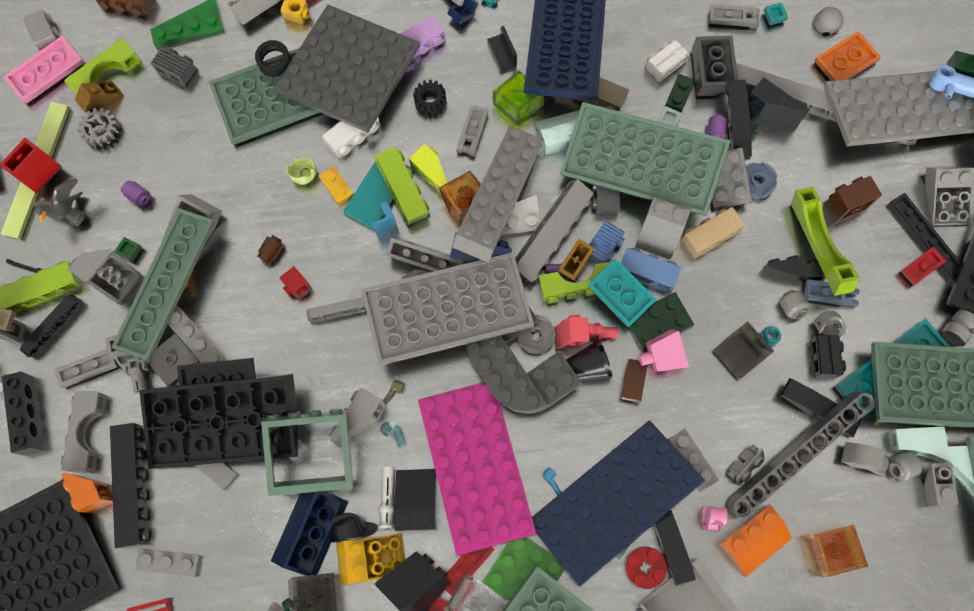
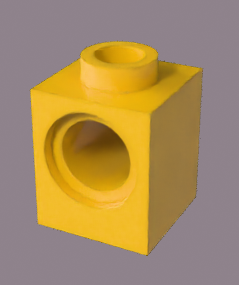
M284 0L280 10L285 21L304 25L310 15V9L306 0Z

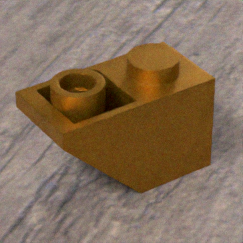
M113 81L82 83L75 101L84 112H93L94 108L100 111L101 108L104 109L118 99L122 92Z

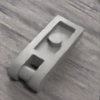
M711 4L709 24L748 26L751 29H756L759 27L758 17L760 9L756 7Z
M471 105L457 146V153L462 154L464 152L468 153L469 156L475 157L489 113L488 109ZM466 141L472 143L471 147L465 145Z

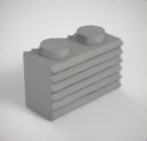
M42 9L22 17L30 38L39 51L60 37L56 27L52 26L54 21L51 15L45 13Z

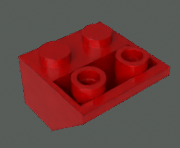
M24 138L0 163L4 170L36 194L62 167L27 138Z

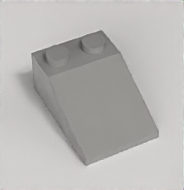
M192 194L179 195L164 237L178 208L213 219L215 224L210 235L216 228L222 211Z

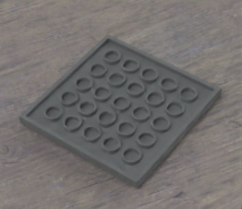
M327 4L275 85L274 91L368 133L421 45L419 41Z

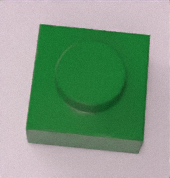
M123 237L114 252L118 256L133 262L142 246Z

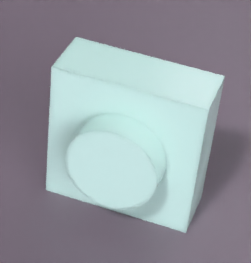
M665 106L658 122L676 126L682 113Z

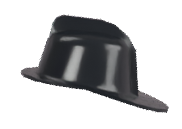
M343 513L331 518L333 533L330 535L329 540L333 543L368 537L373 535L378 527L374 523L363 522L354 513Z

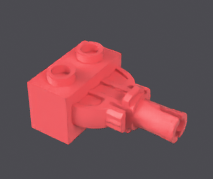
M570 315L566 320H562L560 324L554 327L556 332V349L574 350L587 343L589 339H594V342L602 338L616 339L619 335L617 327H603L600 323L590 324L588 323V318H582L580 315Z

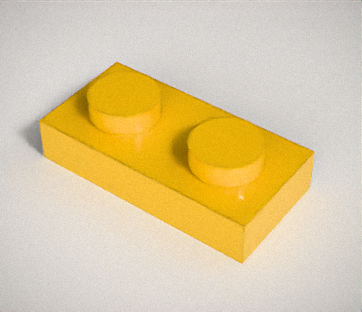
M334 165L318 175L339 206L354 195Z

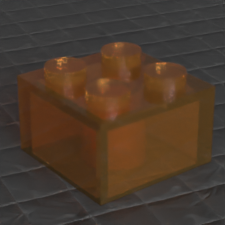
M854 524L807 535L820 577H830L868 567Z

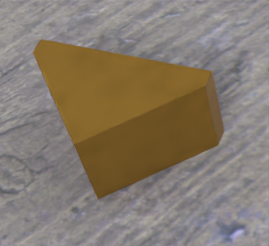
M578 239L558 271L575 281L585 270L595 248Z

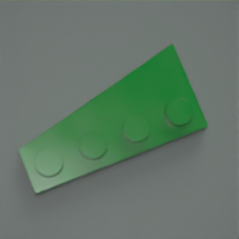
M207 0L150 29L153 44L156 48L224 30L217 0Z

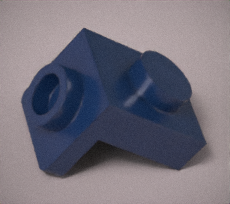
M464 0L462 6L456 4L450 7L447 14L454 21L462 24L473 18L478 4L474 0Z

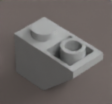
M952 463L929 464L924 484L927 506L959 505Z

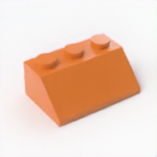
M770 504L759 509L718 544L743 576L746 577L787 544L792 537L784 520Z

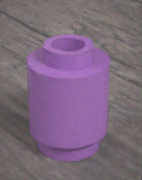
M720 114L710 117L707 135L724 139L727 119Z
M126 181L121 187L123 196L137 206L145 205L150 200V192L135 181Z

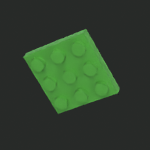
M528 537L507 543L482 583L510 601L535 565L556 581L559 580L565 568L554 555Z

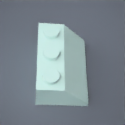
M580 110L535 122L539 138L544 139L542 147L545 156L568 149Z

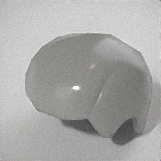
M825 7L815 15L813 23L819 33L829 32L833 34L842 28L844 18L842 12L837 8Z

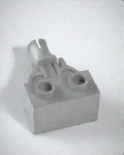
M117 335L105 338L108 357L116 360L118 365L123 368L125 376H131L133 392L139 393V390L147 389L143 374L149 370L148 361L111 348Z

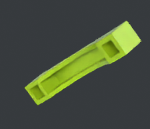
M814 186L795 190L791 202L792 208L834 296L853 292L860 278L853 264L841 255L833 243L825 223L821 200Z

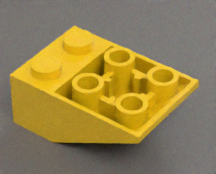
M402 533L336 543L341 585L380 579L405 560Z

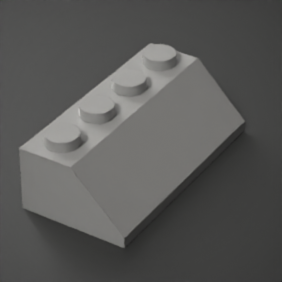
M111 249L81 253L72 261L71 266L68 268L70 272L117 304L142 275Z

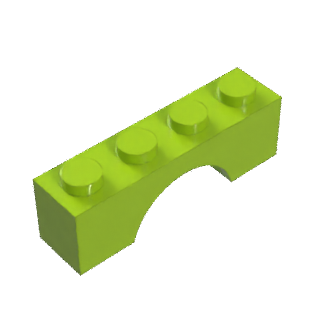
M121 38L105 51L99 53L90 62L84 64L75 73L70 74L64 81L77 95L82 83L98 82L101 75L111 69L128 71L141 62V60L126 41Z
M612 261L595 264L592 275L580 283L566 281L558 272L539 275L538 283L542 301L555 303L562 298L571 300L577 298V295H594L595 293L587 285Z

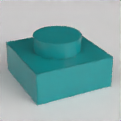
M782 2L766 6L763 10L769 25L781 23L788 19Z

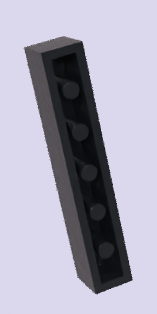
M136 423L110 426L115 548L147 545L149 531L146 528L145 520L148 517V511L145 507L147 491L144 487V479L146 477V471L143 467L145 451L142 447L144 431L141 425Z

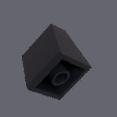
M416 551L380 578L374 585L399 611H427L451 582L446 578L448 574L440 566L435 568L432 565L434 560L426 553L421 555Z

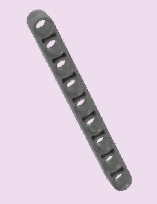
M854 391L850 393L734 493L727 501L729 511L741 518L752 513L874 406L873 397L864 392ZM860 397L863 398V402L861 405H859ZM847 410V411H848V415H847V417L844 419L843 414H844V411ZM830 423H832V424H833V428H832V430L829 432V431H828V426H829ZM815 436H817V437H818V441H817V443L814 445V444H813V438H814ZM802 449L803 454L798 458V451ZM785 462H787L788 467L785 471H783L782 466ZM772 475V482L767 484V478ZM757 489V495L751 497L752 491ZM742 502V508L736 511V505Z

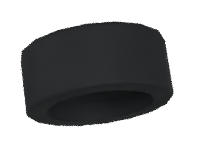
M277 40L263 42L255 52V60L260 71L270 77L283 75L291 62V56L287 47ZM273 51L283 53L284 57L279 64L267 66L263 63V59L268 53Z

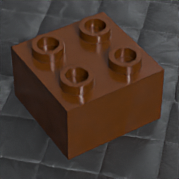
M871 175L864 179L861 176L853 180L852 184L848 186L842 184L835 189L836 192L829 195V199L824 205L835 223L867 210L882 196Z

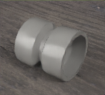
M958 310L951 318L953 322H948L941 331V334L951 344L963 347L970 340L972 334H974V314L966 310Z

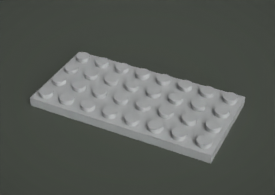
M935 71L827 81L824 84L825 92L847 147L974 133V98L955 92L952 98H946V90L936 91L931 88L929 80Z
M513 252L491 257L489 263L479 260L361 289L380 366L534 327Z

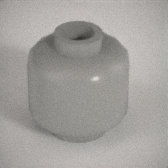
M789 290L783 294V298L780 301L782 309L789 318L800 319L808 314L810 303L801 291Z
M903 452L891 458L889 470L895 478L901 481H908L921 473L922 464L921 460L914 453Z

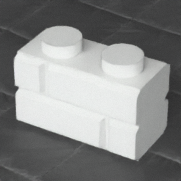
M673 40L670 44L666 42L657 54L653 52L647 58L646 70L658 82H661L686 63L689 53L676 40Z

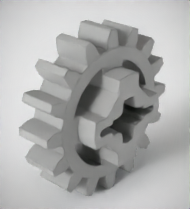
M94 108L92 113L87 111V116H81L83 121H78V124L81 126L77 128V131L80 133L79 136L88 145L91 144L93 147H96L97 143L101 147H103V142L110 144V138L115 140L113 134L119 133L116 129L119 127L117 118L109 110L105 111L103 108L100 111Z

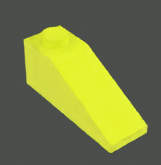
M425 144L422 145L409 158L410 166L450 201L452 199L451 191L439 161L438 153L433 147L429 148Z

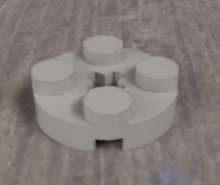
M535 315L539 322L517 337L518 344L528 353L544 354L554 344L556 332L549 319L541 315ZM538 330L542 337L533 339L531 332Z

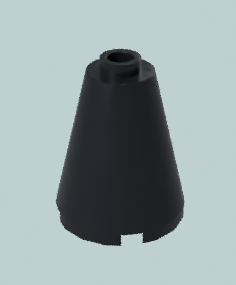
M601 340L592 343L566 359L580 381L613 377Z

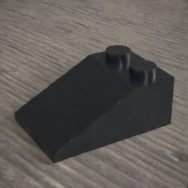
M764 77L748 97L750 117L766 123L797 128L810 110Z
M435 469L396 470L394 531L437 530Z

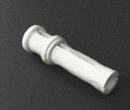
M382 467L381 506L378 508L380 523L377 526L378 529H394V467ZM387 479H388V496H387Z

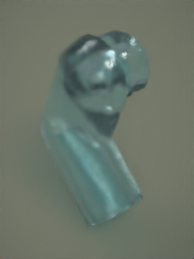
M385 422L380 426V431L383 434L394 437L397 446L406 444L399 425Z

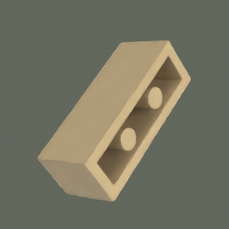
M733 207L728 210L724 208L716 213V217L712 219L706 218L700 223L699 227H691L685 231L682 242L695 259L741 232L745 224Z

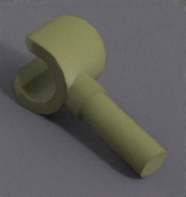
M399 380L393 381L391 389L383 399V402L386 404L395 391L401 393L405 383Z

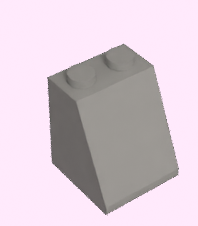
M654 197L635 247L671 259L691 210Z

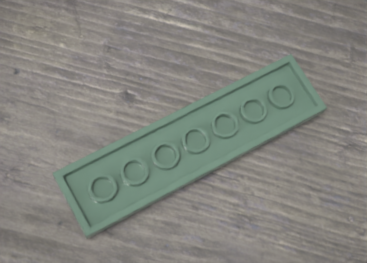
M178 208L111 348L150 362L215 224L213 219Z

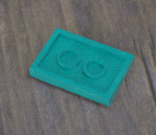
M616 258L587 285L627 327H630L657 300Z

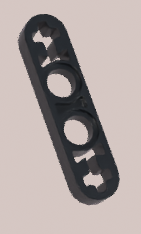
M74 294L67 295L23 342L20 351L27 357L35 356L80 307L81 300Z

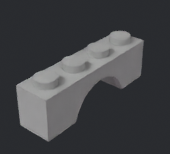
M75 391L71 399L72 411L68 418L69 428L64 440L65 452L61 458V470L94 473L97 453L88 448L85 443L84 434L89 422L95 417L103 415L106 400L105 394L93 391Z

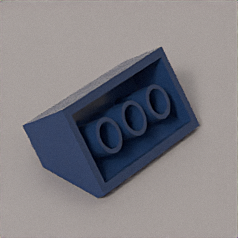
M325 491L300 493L271 558V562L284 569L315 579L331 542L329 540L330 535L333 533L331 518L343 514L348 501Z

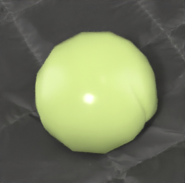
M294 159V163L291 166L287 165L288 176L294 183L299 185L310 183L317 173L316 165L311 159Z

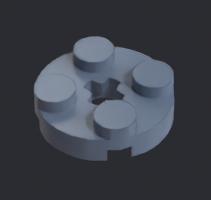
M752 162L746 165L752 198L760 200L771 195L777 186L776 171L769 164L763 162L761 164ZM754 177H755V178H759V177H760V178L762 179V180H761V183H762V184H759V183L757 184V183L755 182Z

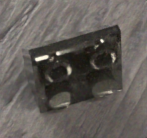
M748 321L713 349L739 380L774 352Z

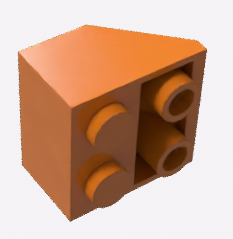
M69 473L62 474L64 480L62 482L63 487L69 492L71 496L70 503L77 512L96 513L113 504V495L109 484L84 476Z

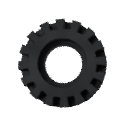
M424 80L423 85L421 83L417 84L418 88L415 87V92H413L417 110L419 109L420 113L425 112V115L431 112V116L434 115L435 111L437 114L440 113V109L443 110L444 105L446 106V92L441 83L438 85L436 80L434 83H432V80H429V83H426V80ZM427 93H434L437 99L433 102H425L423 97Z

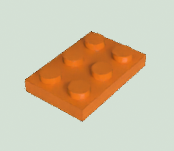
M857 31L816 57L814 62L830 81L853 78L878 62L881 56L864 36Z

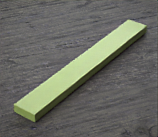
M51 102L35 142V145L51 158L70 111L68 105ZM21 182L1 231L3 236L16 239L22 238L38 193L36 194Z

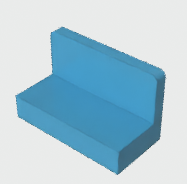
M387 201L380 204L384 218L372 224L378 239L398 230L395 217Z

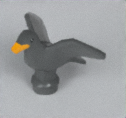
M76 178L54 188V201L42 200L34 203V206L37 207L36 213L40 221H44L46 215L54 220L66 218L71 225L79 226L82 223L85 214L80 210L73 209L72 204L83 192L69 197L71 190L78 182Z

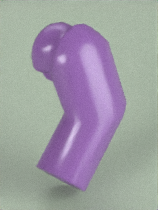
M547 264L545 266V274L558 272L566 281L570 280V278L558 271L562 264Z

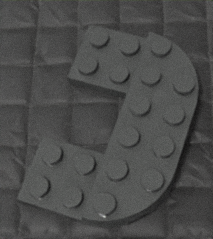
M530 309L532 319L535 325L539 322V320ZM528 329L466 344L470 360L494 397L512 411L526 414L543 411L582 385V382L560 351L526 373L508 346V343Z

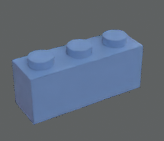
M626 248L621 262L639 282L669 293L674 289L681 267L677 266L673 261L660 260L658 256L653 254L646 255L636 248Z

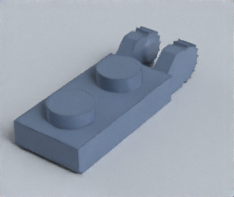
M810 279L805 281L804 295L807 300L857 307L859 305V301L845 298V294L834 296L828 282ZM855 288L853 292L845 294L853 296L859 295L860 290Z

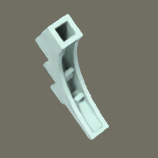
M944 426L895 429L888 432L891 452H911L937 463H952L954 475L965 484L974 497V478L967 446L948 447L949 437L947 432H945Z

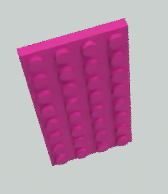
M482 382L418 399L456 556L536 535L501 405L486 383Z

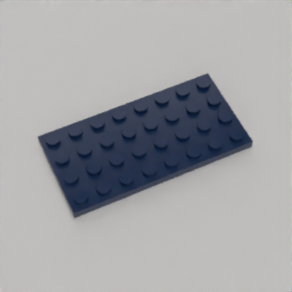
M535 0L524 94L597 101L606 0Z
M649 420L532 516L536 534L577 585L581 587L704 483L705 479Z

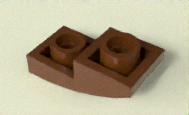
M628 359L621 398L623 400L641 403L647 365L641 366L639 360Z

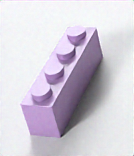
M434 15L400 33L420 42L421 46L414 57L425 54L428 49L442 44L445 40L444 29Z

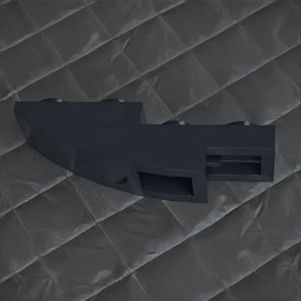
M798 255L786 258L787 260L781 261L779 258L772 259L763 268V271L767 274L791 281L805 282L807 279L823 281L826 279L818 260L815 259L807 262L805 256L798 258Z

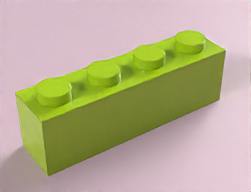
M395 146L376 154L375 163L408 226L426 218L429 206L426 200H422L420 196V187L417 183L414 184L412 180L413 174L409 167L406 168L404 164L405 158L403 153L398 151Z
M62 261L51 268L41 269L31 276L21 277L16 282L3 284L0 288V308L17 313L82 287L80 278L68 270L71 263Z

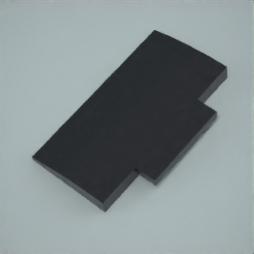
M254 357L177 366L179 385L139 390L149 469L264 460L261 421L267 418V415L279 414V416H288L290 412H297L293 374L256 377ZM297 425L270 427L273 459L297 457Z

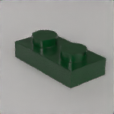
M678 74L665 106L682 113L695 80Z

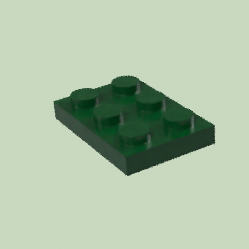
M674 292L655 301L629 328L643 352L647 350L646 342L671 329L681 333L693 327L694 323L677 293Z

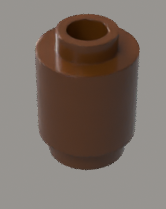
M274 235L271 237L267 236L258 250L259 254L257 257L271 264L283 248L282 240Z

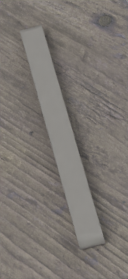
M736 63L738 80L746 79L748 93H751L764 77L810 109L809 113L837 122L825 91ZM917 139L903 140L898 142L907 145H912L917 142Z

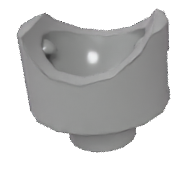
M835 311L822 312L815 321V327L820 335H839L841 337L846 331L845 322L839 313Z

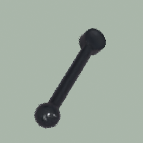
M10 259L6 260V263L10 265H15L35 273L41 270V268H33Z

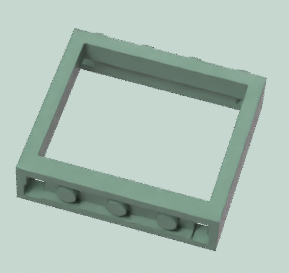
M334 408L330 409V412L321 413V410L309 411V414L303 415L300 412H290L288 416H279V414L267 415V418L261 421L268 496L353 488L354 481L347 411ZM340 421L345 476L275 482L270 427Z

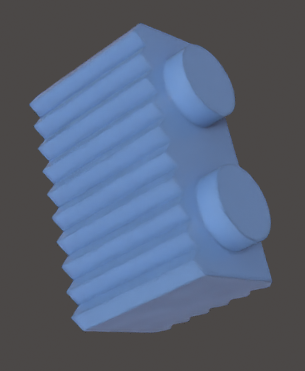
M605 220L589 244L595 248L590 259L598 264L612 261L615 256L613 251L616 247L620 248L625 241L623 238L625 232Z

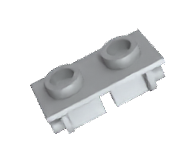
M755 445L748 446L740 455V458L745 462L741 463L739 460H736L728 469L727 475L731 479L736 477L738 486L750 479L751 472L755 467L759 468L763 464L765 458L762 448L758 452L759 449Z

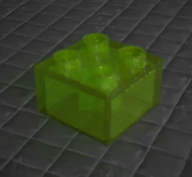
M517 71L493 90V105L517 126L544 105V95L524 94L525 75L520 71Z

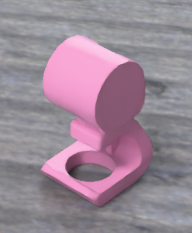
M702 507V529L720 531V526H726L727 508Z

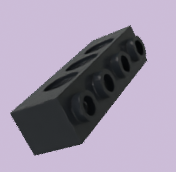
M21 371L1 376L11 453L27 455L42 451L33 377Z

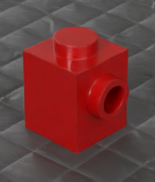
M295 266L279 277L285 285L283 289L289 297L294 295L296 299L302 298L312 288Z

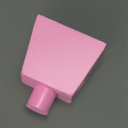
M671 329L646 342L648 352L638 355L641 366L651 364L652 368L656 371L689 367L680 333L675 329Z

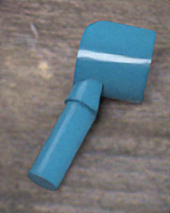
M548 467L543 472V477L552 485L556 494L559 495L561 491L553 480L557 474L552 468Z

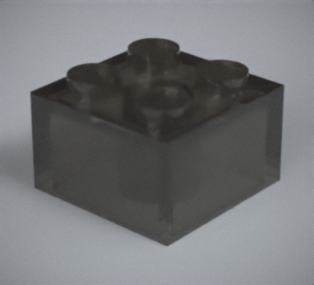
M334 573L292 577L288 580L290 611H337Z

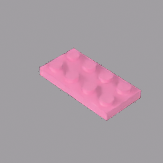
M60 36L3 77L19 98L27 104L85 62L67 40Z

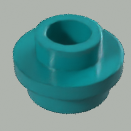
M768 326L762 330L761 338L767 345H776L781 340V332L774 326ZM768 333H771L774 338H768Z

